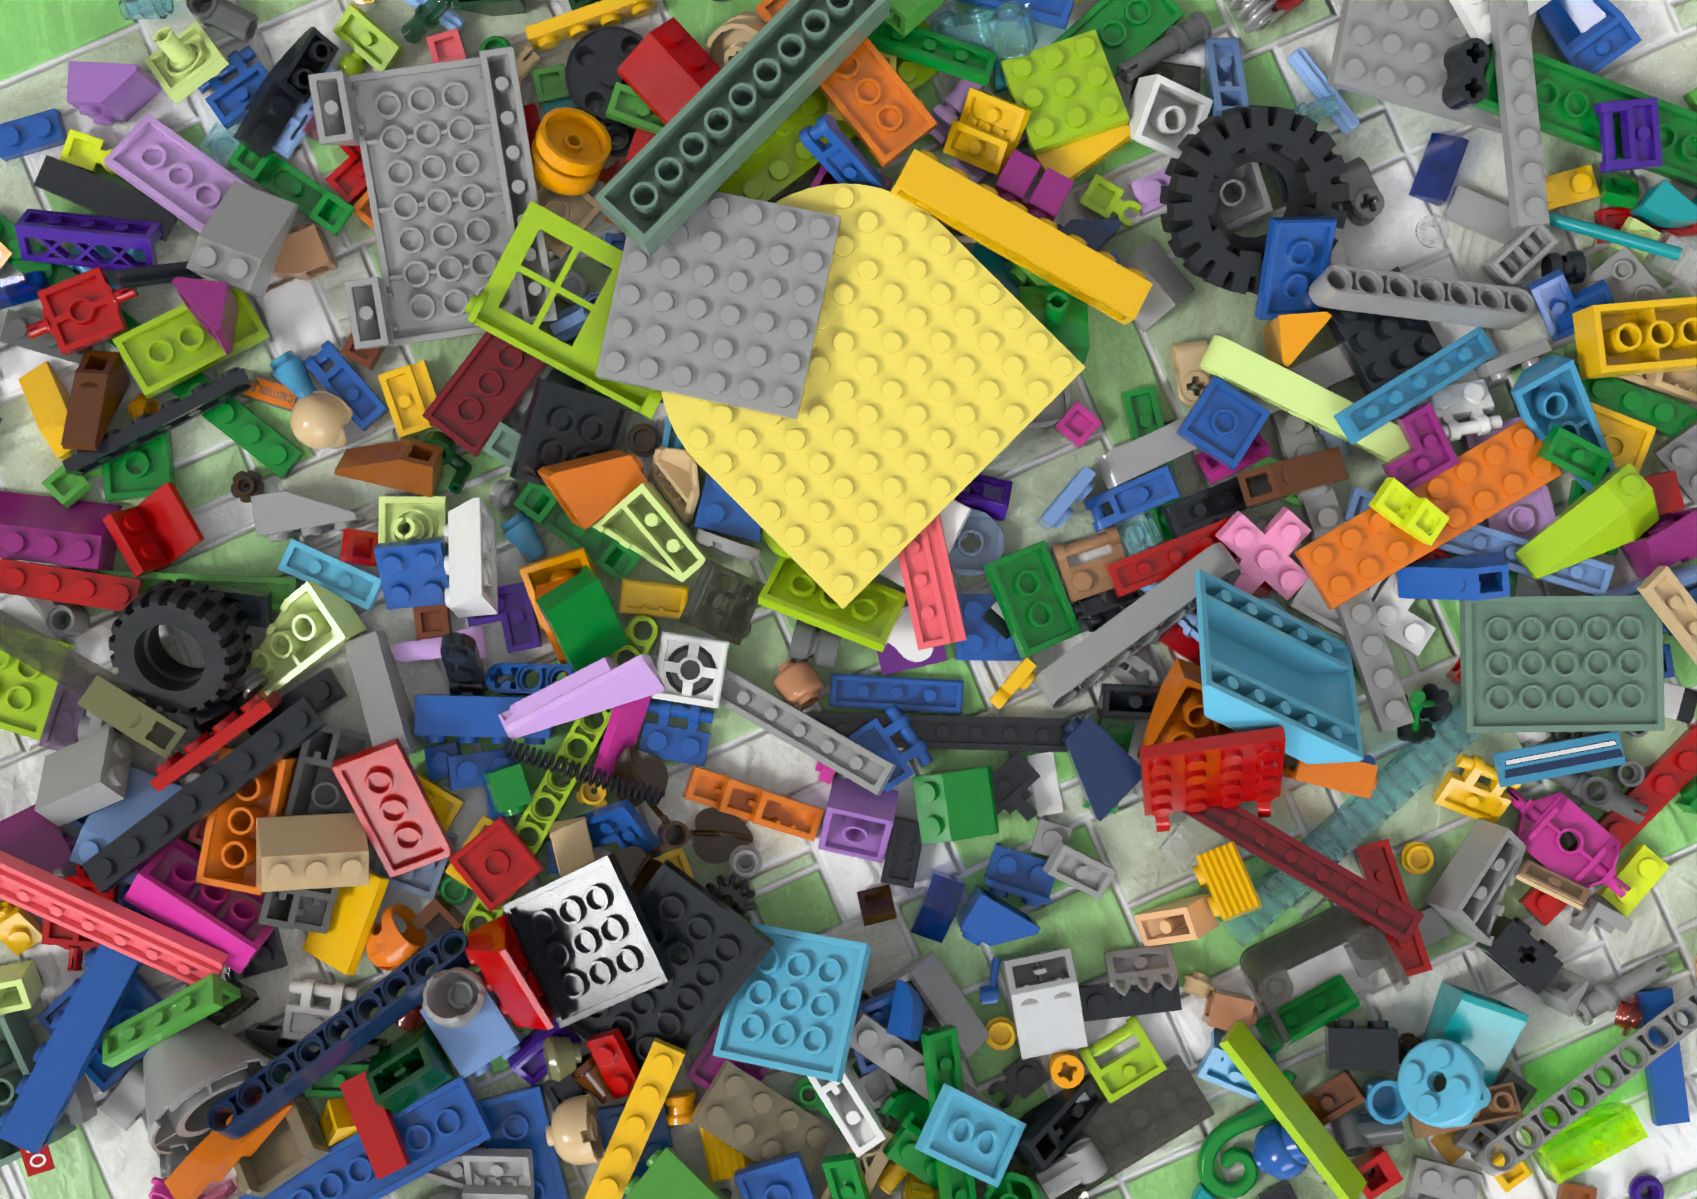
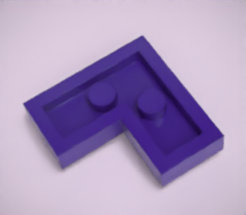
M524 582L498 587V614L467 617L469 627L502 621L508 653L543 647L537 616Z

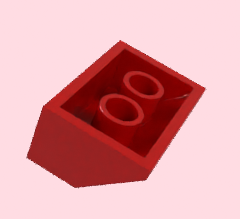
M673 17L650 31L618 67L617 73L666 125L722 68Z
M506 915L500 916L468 932V947L465 948L466 955L473 966L478 965L481 969L482 979L488 991L494 990L498 996V1005L505 1017L510 1016L517 1027L541 1030L554 1028L553 1012Z

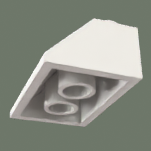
M480 497L472 498L448 512V523L444 524L443 528L445 542L449 543V555L444 557L446 575H449V587L445 588V603L458 618L498 614L496 518Z

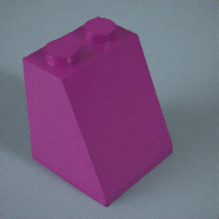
M36 804L0 821L1 851L53 875L74 864V862L69 861L75 846L70 834L63 837L56 824L34 811Z

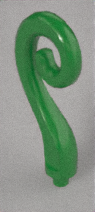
M1285 1069L1283 1074L1293 1085L1297 1074ZM1262 1099L1254 1106L1221 1122L1207 1135L1200 1147L1197 1159L1199 1178L1204 1187L1217 1197L1225 1199L1241 1197L1248 1193L1257 1182L1259 1167L1255 1163L1253 1154L1243 1147L1229 1148L1220 1158V1163L1224 1168H1230L1237 1162L1243 1164L1245 1171L1238 1180L1232 1182L1222 1180L1217 1175L1214 1164L1219 1150L1231 1138L1277 1119Z

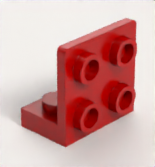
M173 482L162 485L136 507L110 513L102 519L135 578L166 569L204 540L200 529Z

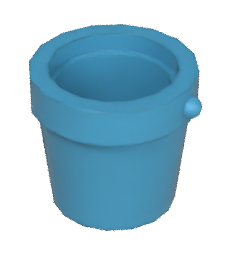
M1374 1076L1365 1081L1362 1086V1091L1366 1097L1364 1103L1367 1111L1375 1120L1382 1124H1395L1407 1118L1409 1111L1402 1102L1398 1081L1381 1076Z

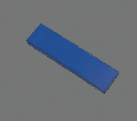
M831 673L829 707L887 710L896 704L900 711L962 714L964 681Z
M1668 986L1649 988L1635 993L1639 1029L1674 1003L1672 988ZM1649 1031L1648 1035L1651 1042L1661 1046L1662 1039L1660 1035L1654 1031ZM1678 1042L1645 1067L1651 1120L1656 1126L1690 1122L1680 1043Z

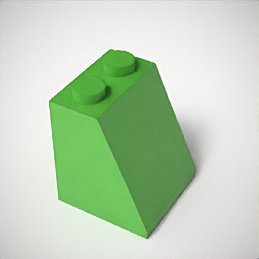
M666 1147L664 1151L658 1148L646 1162L649 1169L640 1179L636 1175L623 1191L627 1195L624 1199H729L671 1147Z

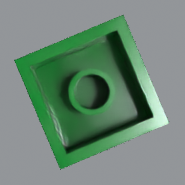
M1019 286L1017 300L1082 364H1085L1090 348L1087 304L1056 286Z

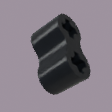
M1470 38L1450 47L1444 55L1443 61L1448 78L1442 90V100L1449 109L1460 110L1481 102L1487 95L1488 87L1484 78V67L1489 59V48L1482 39Z

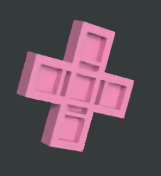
M1285 506L1262 530L1256 527L1240 511H1237L1215 535L1237 555L1235 561L1242 569L1241 574L1230 584L1252 595L1265 581L1288 601L1310 578L1307 572L1288 555L1312 530Z

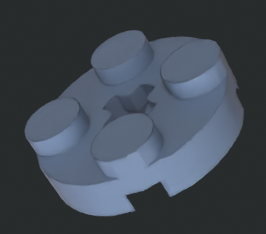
M971 510L949 553L952 571L956 574L968 577L985 573L983 565L1000 559L1004 550L1003 532L996 521L985 512ZM968 534H974V540L980 541V546L975 547L973 553L967 552L966 547L961 546V540L967 539Z

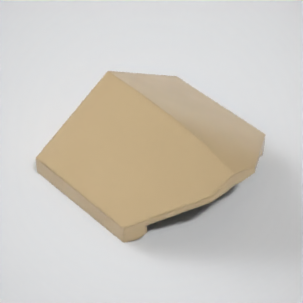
M662 446L656 448L648 476L687 524L692 521L700 495L697 463L686 450Z

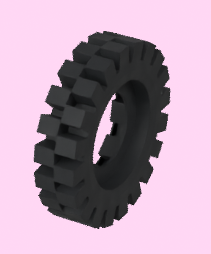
M1249 105V107L1236 106L1222 110L1223 115L1210 116L1197 126L1200 131L1197 134L1188 133L1178 145V148L1182 151L1178 159L1171 158L1164 173L1171 176L1169 186H1161L1159 203L1167 205V213L1160 215L1163 231L1171 233L1172 239L1167 243L1176 257L1183 258L1185 262L1182 265L1193 275L1203 278V281L1225 290L1245 295L1246 292L1258 295L1267 233L1258 237L1239 236L1225 225L1219 211V194L1224 181L1235 169L1247 163L1262 162L1272 166L1281 174L1288 191V202L1283 217L1332 216L1337 219L1336 228H1344L1348 212L1340 211L1339 206L1340 201L1350 200L1349 183L1341 182L1339 175L1347 172L1342 155L1332 153L1331 150L1336 146V143L1325 131H1318L1316 129L1318 123L1306 115L1294 114V110L1282 107ZM1334 238L1333 248L1338 242L1336 238Z

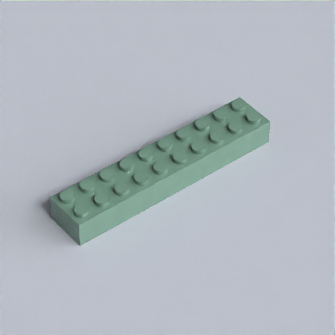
M790 0L599 191L594 198L601 212L651 257L890 15V0Z

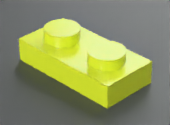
M1638 843L1617 868V873L1615 874L1626 885L1631 887L1630 891L1625 892L1627 894L1620 898L1607 885H1603L1596 894L1619 914L1628 917L1670 866L1646 845Z

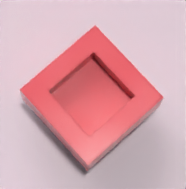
M458 28L426 37L433 63L468 59Z

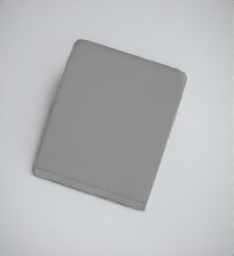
M1561 967L1541 991L1543 1001L1547 1006L1572 1017L1589 985V981Z

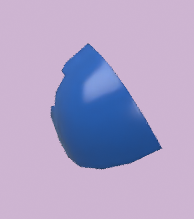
M897 979L886 1033L907 1040L918 1041L924 1023L923 1002L919 993L909 983Z

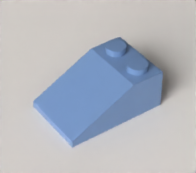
M130 765L125 799L90 813L80 831L69 861L82 865L185 786L172 782L163 790L157 792L150 783L157 775ZM146 862L144 865H142L140 868H138L136 871L130 874L122 882L132 885L137 874L143 869V867L148 862Z

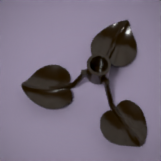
M628 746L621 752L615 763L613 782L619 774L620 785L623 777L626 776L625 788L630 779H633L632 789L636 781H639L638 792L643 783L646 784L645 793L648 787L652 785L651 796L656 787L659 788L658 796L667 787V769L659 758L650 753ZM621 790L616 794L620 801L628 798L627 793L622 797ZM634 794L631 798H628L634 807L642 804L640 797L638 800H634ZM652 801L648 806L662 821L657 830L660 844L651 849L647 855L643 849L636 846L623 848L615 855L637 898L662 866L660 861L652 859L653 856L661 851H665L667 847L672 849L682 848L687 844L689 838L695 836L693 849L696 855L707 863L718 864L729 860L731 852L736 847L752 843L753 836L747 826L737 816L718 811L713 807L700 811L695 817L696 830H689L684 823L669 820L668 816L657 806L654 807Z

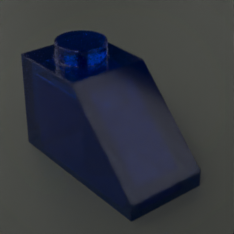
M932 869L910 932L942 943L958 909L966 885L964 880Z

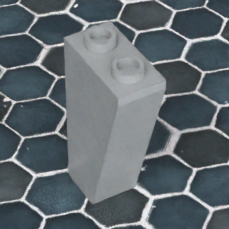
M374 631L344 642L372 746L374 747L398 738L407 756L416 753L415 746L423 744L424 741L422 736L414 735L415 716L385 632Z

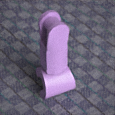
M962 79L947 96L944 103H939L932 109L931 116L937 122V126L928 134L944 145L952 121L959 120L970 87L983 90L985 86Z
M472 627L456 631L474 638L480 658H487L484 627ZM442 637L398 643L393 648V657L399 662L442 658L440 654Z

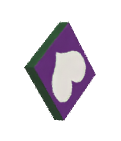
M907 601L883 653L877 651L882 675L948 661L944 645L918 650Z

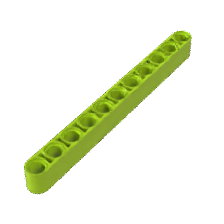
M637 616L632 619L624 632L629 643L613 652L611 657H614L617 665L620 666L621 654L626 650L632 651L636 657L641 654L650 655L661 634V627L658 621L650 616ZM642 621L649 622L653 628L652 636L647 640H641L636 634L637 625ZM613 708L601 711L604 721L599 728L589 724L588 716L576 719L555 756L553 767L560 755L562 756L560 768L565 758L568 757L566 769H568L571 761L575 760L574 772L578 762H581L580 775L584 765H589L604 738ZM577 738L584 740L587 744L588 750L583 757L576 756L572 751V742ZM549 769L547 770L532 797L533 802L529 803L515 828V831L536 857H538L550 836L552 822L558 821L579 783L574 777L568 786L560 785L555 778L556 770L553 773ZM542 798H550L553 801L555 809L552 815H546L541 812L539 803ZM526 827L534 828L537 831L538 841L536 844H530L525 841L523 831ZM519 890L492 912L489 911L477 896L463 924L466 936L468 937V932L476 929L474 922L476 916H483L490 922L506 915L502 906L514 900Z

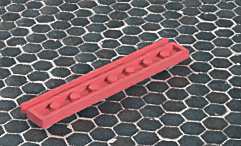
M939 514L898 554L918 650L968 640Z
M0 850L1 899L190 985L212 973L221 977L225 966L224 963L229 954Z

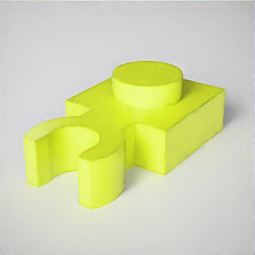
M72 129L69 130L59 160L93 174H96L99 165L111 176L120 177L106 167L103 161L113 150L104 151L106 145L104 140Z

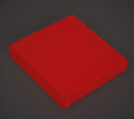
M503 815L448 859L490 912L545 868Z

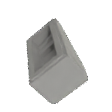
M1545 224L1525 227L1494 253L1481 268L1496 285L1513 287L1560 241ZM1533 232L1544 246L1539 248L1529 235ZM1521 242L1533 254L1531 257H1529L1519 246ZM1510 253L1520 261L1521 265L1519 267L1508 256ZM1500 262L1511 273L1510 275L1499 265Z

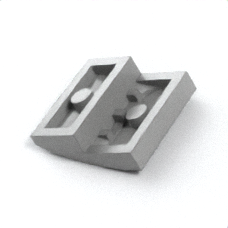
M472 1148L463 1153L462 1159L466 1186L462 1192V1199H534L532 1149Z

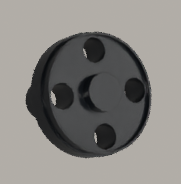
M601 27L584 35L569 54L565 80L573 103L577 109L594 116L606 127L612 124L628 126L607 118L605 115L616 82L629 86L617 73V69L629 56L624 53L625 49L632 44L638 45L644 39L641 35L624 27ZM591 54L595 56L591 64H579V60L583 55ZM601 99L604 101V106L600 110L591 111L588 109L593 100Z

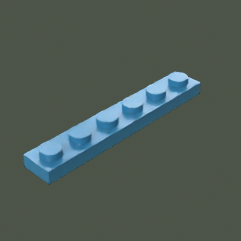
M1477 327L1335 414L1334 418L1352 445L1499 353L1483 328Z

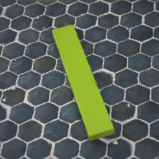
M1243 1021L1234 1023L1219 1045L1339 1199H1358L1367 1181Z

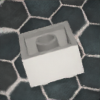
M1159 74L1140 77L1128 107L1130 137L1132 140L1151 149L1178 159L1182 153L1178 145L1188 133L1197 134L1200 131L1197 125L1207 119L1214 100Z

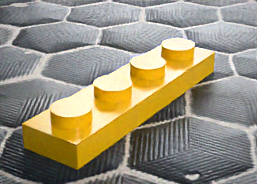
M602 0L524 28L533 49L545 51L555 48L560 41L569 38L573 40L581 39L594 29L617 26L623 19L632 16L634 18L645 17L652 12V9L658 8L656 0Z

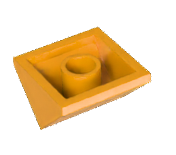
M1328 312L1278 315L1264 326L1266 359L1284 368H1288L1332 315Z
M584 547L519 567V572L541 629L544 627L534 601L537 585L566 577L571 579L581 572L584 565H587L597 576L595 565Z

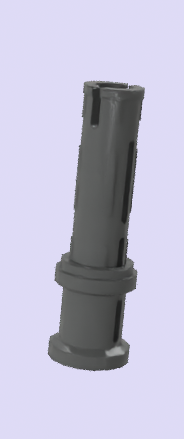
M1195 11L1191 13L1189 20L1181 25L1170 26L1163 38L1117 65L1118 74L1131 68L1130 72L1120 78L1125 83H1130L1133 79L1174 53L1184 54L1193 43L1200 39L1207 40L1212 35L1209 20L1202 12Z

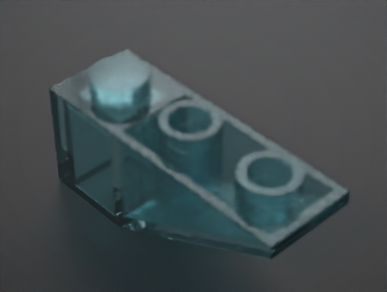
M1007 2L993 9L979 6L968 10L966 13L955 14L953 11L942 12L934 18L927 29L997 53L996 59L998 60L1029 56L1038 42L1030 3L1018 5L1017 2Z

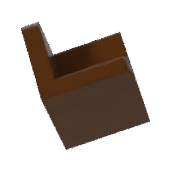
M438 895L411 923L419 931L426 927L438 938L449 930L456 929L461 931L464 928L463 924L466 917L454 905L448 904L441 895Z

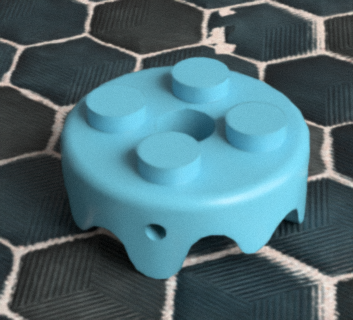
M1440 1038L1430 1039L1416 1045L1403 1059L1398 1075V1088L1402 1102L1417 1120L1427 1125L1442 1129L1466 1126L1472 1122L1477 1112L1488 1106L1491 1101V1092L1484 1082L1483 1073L1485 1065L1463 1044ZM1443 1073L1447 1081L1446 1087L1443 1091L1436 1092L1433 1087V1080L1436 1075Z

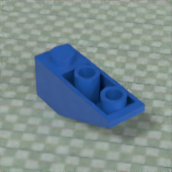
M1500 551L1412 562L1396 572L1399 598L1477 601L1510 596L1508 563Z

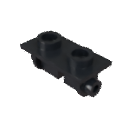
M1113 588L1105 591L1108 603L1103 604L1100 595L1096 594L1078 600L1077 604L1072 606V609L1079 620L1081 631L1089 630L1090 632H1095L1142 597V595L1139 596L1138 590L1117 597Z

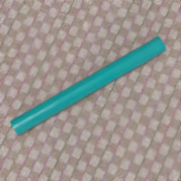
M1549 211L1550 226L1676 261L1679 260L1683 250L1682 247Z

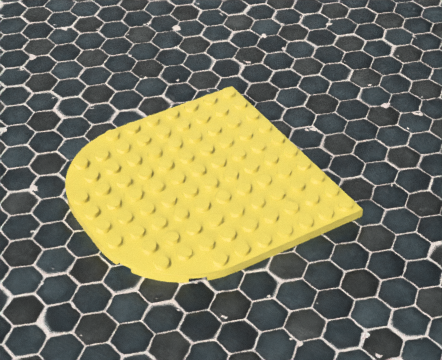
M847 183L807 188L775 202L781 205L841 216L840 229L798 420L661 392L669 421L687 452L842 609L1086 368L930 213L891 194L890 191L862 184Z

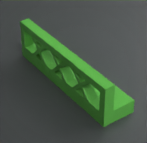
M213 973L102 1033V1063L113 1068L240 998V988Z

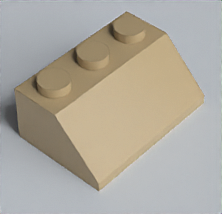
M355 812L256 817V886L261 892L369 885L367 836Z

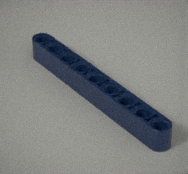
M456 929L443 933L216 1102L207 1114L208 1126L211 1130L232 1140L245 1136L423 1002V989L426 986L427 980L433 974L455 967L469 968L472 964L465 951V948L468 947V937L462 931ZM463 944L462 949L458 953L453 954L454 949L458 945ZM435 965L433 971L425 976L427 969ZM406 986L405 992L397 997L399 990ZM378 1007L376 1014L369 1018L370 1012ZM349 1028L347 1036L341 1039L342 1033ZM320 1050L319 1056L312 1061L313 1055ZM291 1071L290 1078L284 1082L286 1074ZM262 1093L260 1101L255 1104L257 1096ZM233 1114L231 1122L226 1126L227 1119Z

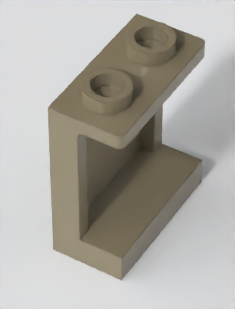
M301 1093L290 1101L293 1107L251 1157L242 1156L234 1165L237 1174L236 1184L246 1195L263 1198L330 1153L307 1097H304L305 1094Z

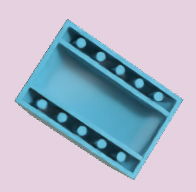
M1201 569L1195 571L1204 716L1238 732L1283 726L1286 737L1285 754L1307 764L1359 762L1363 760L1364 753L1352 656L1348 643Z

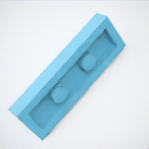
M292 538L278 566V569L305 582L312 580L337 596L367 610L373 609L382 589L380 577L349 563L340 562V559Z

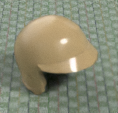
M314 391L299 399L292 408L290 415L291 430L294 436L307 447L313 449H338L346 443L343 426L350 421L353 412L346 402L332 393Z

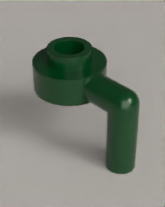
M429 432L422 442L443 447V466L449 464L457 470L449 484V490L452 493L459 494L472 471V465L455 453L456 444L453 439L443 432Z

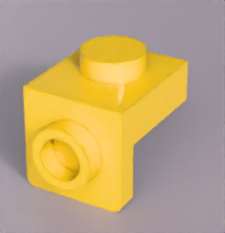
M5 900L0 903V941L16 956L42 941L43 927L25 909Z

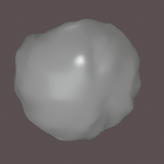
M463 967L438 971L426 982V986L423 989L422 1008L428 1018L447 1029L468 1026L481 1013L485 1002V983L476 971Z

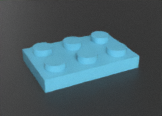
M944 1083L914 1148L998 1188L1026 1123Z

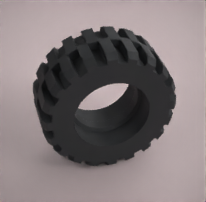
M177 579L175 582L165 580L159 582L156 586L146 589L119 613V617L113 622L111 627L113 635L109 637V650L114 651L110 659L113 668L117 667L119 670L117 677L122 684L127 683L131 688L129 692L135 698L140 696L146 700L144 704L154 709L160 706L163 712L175 714L180 710V713L184 715L194 714L197 710L205 711L215 703H219L235 686L238 679L246 673V667L250 664L252 658L251 651L249 650L253 646L252 636L246 634L249 626L245 618L240 619L237 614L240 609L233 602L229 605L224 599L226 595L218 589L213 593L208 590V584L198 581L191 585V580ZM159 625L175 626L189 633L201 647L205 666L203 668L189 667L173 659L166 652L160 641Z

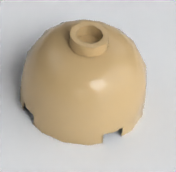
M592 1094L575 1096L563 1101L555 1109L551 1125L546 1126L548 1145L554 1146L559 1157L567 1163L585 1165L600 1162L599 1159H602L603 1143L600 1125L597 1126L594 1116L598 1114V1106Z

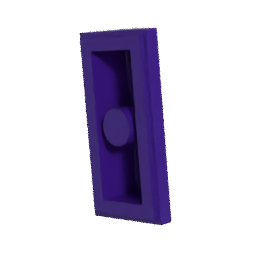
M979 474L954 500L972 508V510L985 512L994 520L1004 521L1013 482Z
M554 1015V1028L550 1030L533 1029L519 1043L521 1049L507 1058L510 1069L532 1086L548 1072L543 1052V1041L548 1036L569 1037L572 1043L578 1042V1044L582 1041L579 1035L569 1026L560 1029Z

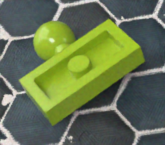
M353 4L348 5L332 30L333 33L353 49L352 53H346L338 60V71L343 70L347 75L364 73V59L377 71L390 70L405 49L402 44L372 18Z

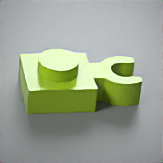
M1097 174L1078 206L1100 219H1108L1111 214L1116 216V219L1123 223L1122 227L1130 228L1133 223L1125 217L1124 211L1132 210L1138 214L1142 208L1136 201L1121 200L1120 198L1125 190Z

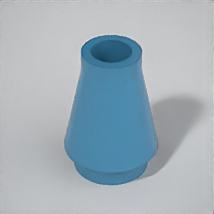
M292 350L282 354L269 364L273 370L272 375L296 395L298 399L317 391L300 355L296 356Z
M523 511L500 525L505 532L503 535L530 562L547 551L540 540L531 517H527Z

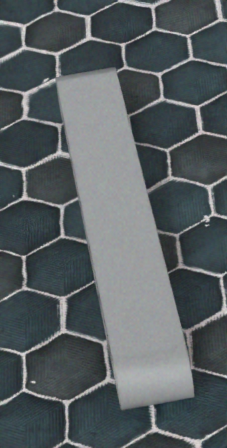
M1339 264L1327 267L1309 287L1311 300L1323 308L1500 330L1512 329L1535 309L1533 296L1522 288Z
M1218 542L1203 550L1042 670L1035 677L1034 681L1052 708H1060L1072 701L1197 608L1195 571L1201 569L1229 584L1241 574L1242 569L1225 546Z

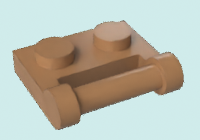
M1115 525L1105 528L1103 533L1064 546L1062 543L1051 546L1070 603L1113 589L1105 565L1126 557L1119 532ZM1106 545L1110 546L1112 554L1071 568L1069 567L1067 558Z

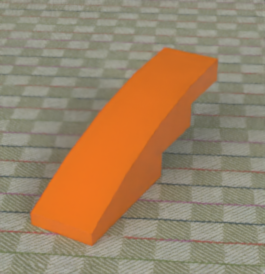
M695 765L691 769L682 795L687 800L716 808L718 811L750 820L752 823L813 842L825 811L794 798Z
M262 1093L257 1096L255 1104L260 1101ZM287 1103L239 1139L232 1140L212 1131L164 1181L175 1199H197L211 1182H221L242 1156L251 1157L293 1107L292 1103ZM233 1114L227 1119L226 1126L231 1122Z

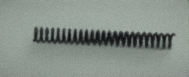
M510 738L507 739L503 748L505 758L511 755L512 761L517 758V761L520 763L524 759L525 765L530 762L531 767L537 764V768L540 769L543 766L544 771L549 769L553 773L556 770V774L560 775L562 773L564 778L569 774L570 780L575 777L577 782L582 778L583 784L588 781L589 786L595 782V787L598 788L601 785L602 790H605L608 786V791L611 792L614 789L615 794H618L621 790L622 797L627 793V797L631 798L634 794V800L636 801L640 797L641 803L647 798V804L649 805L653 801L654 807L665 796V789H663L658 797V787L655 788L651 796L652 785L648 787L645 793V783L642 784L638 792L639 781H636L632 789L633 779L629 780L625 788L627 778L626 776L623 777L619 785V774L612 784L614 774L613 772L610 773L606 781L607 770L603 772L599 780L600 768L597 769L592 779L594 766L590 768L586 776L587 764L584 765L579 775L581 762H578L573 772L575 760L571 761L566 771L569 759L568 757L565 758L560 768L561 755L553 767L556 755L555 753L552 754L547 764L548 751L540 763L543 750H539L534 760L536 747H533L527 759L530 746H526L521 756L523 743H520L514 755L517 742L516 740L513 742L508 752Z

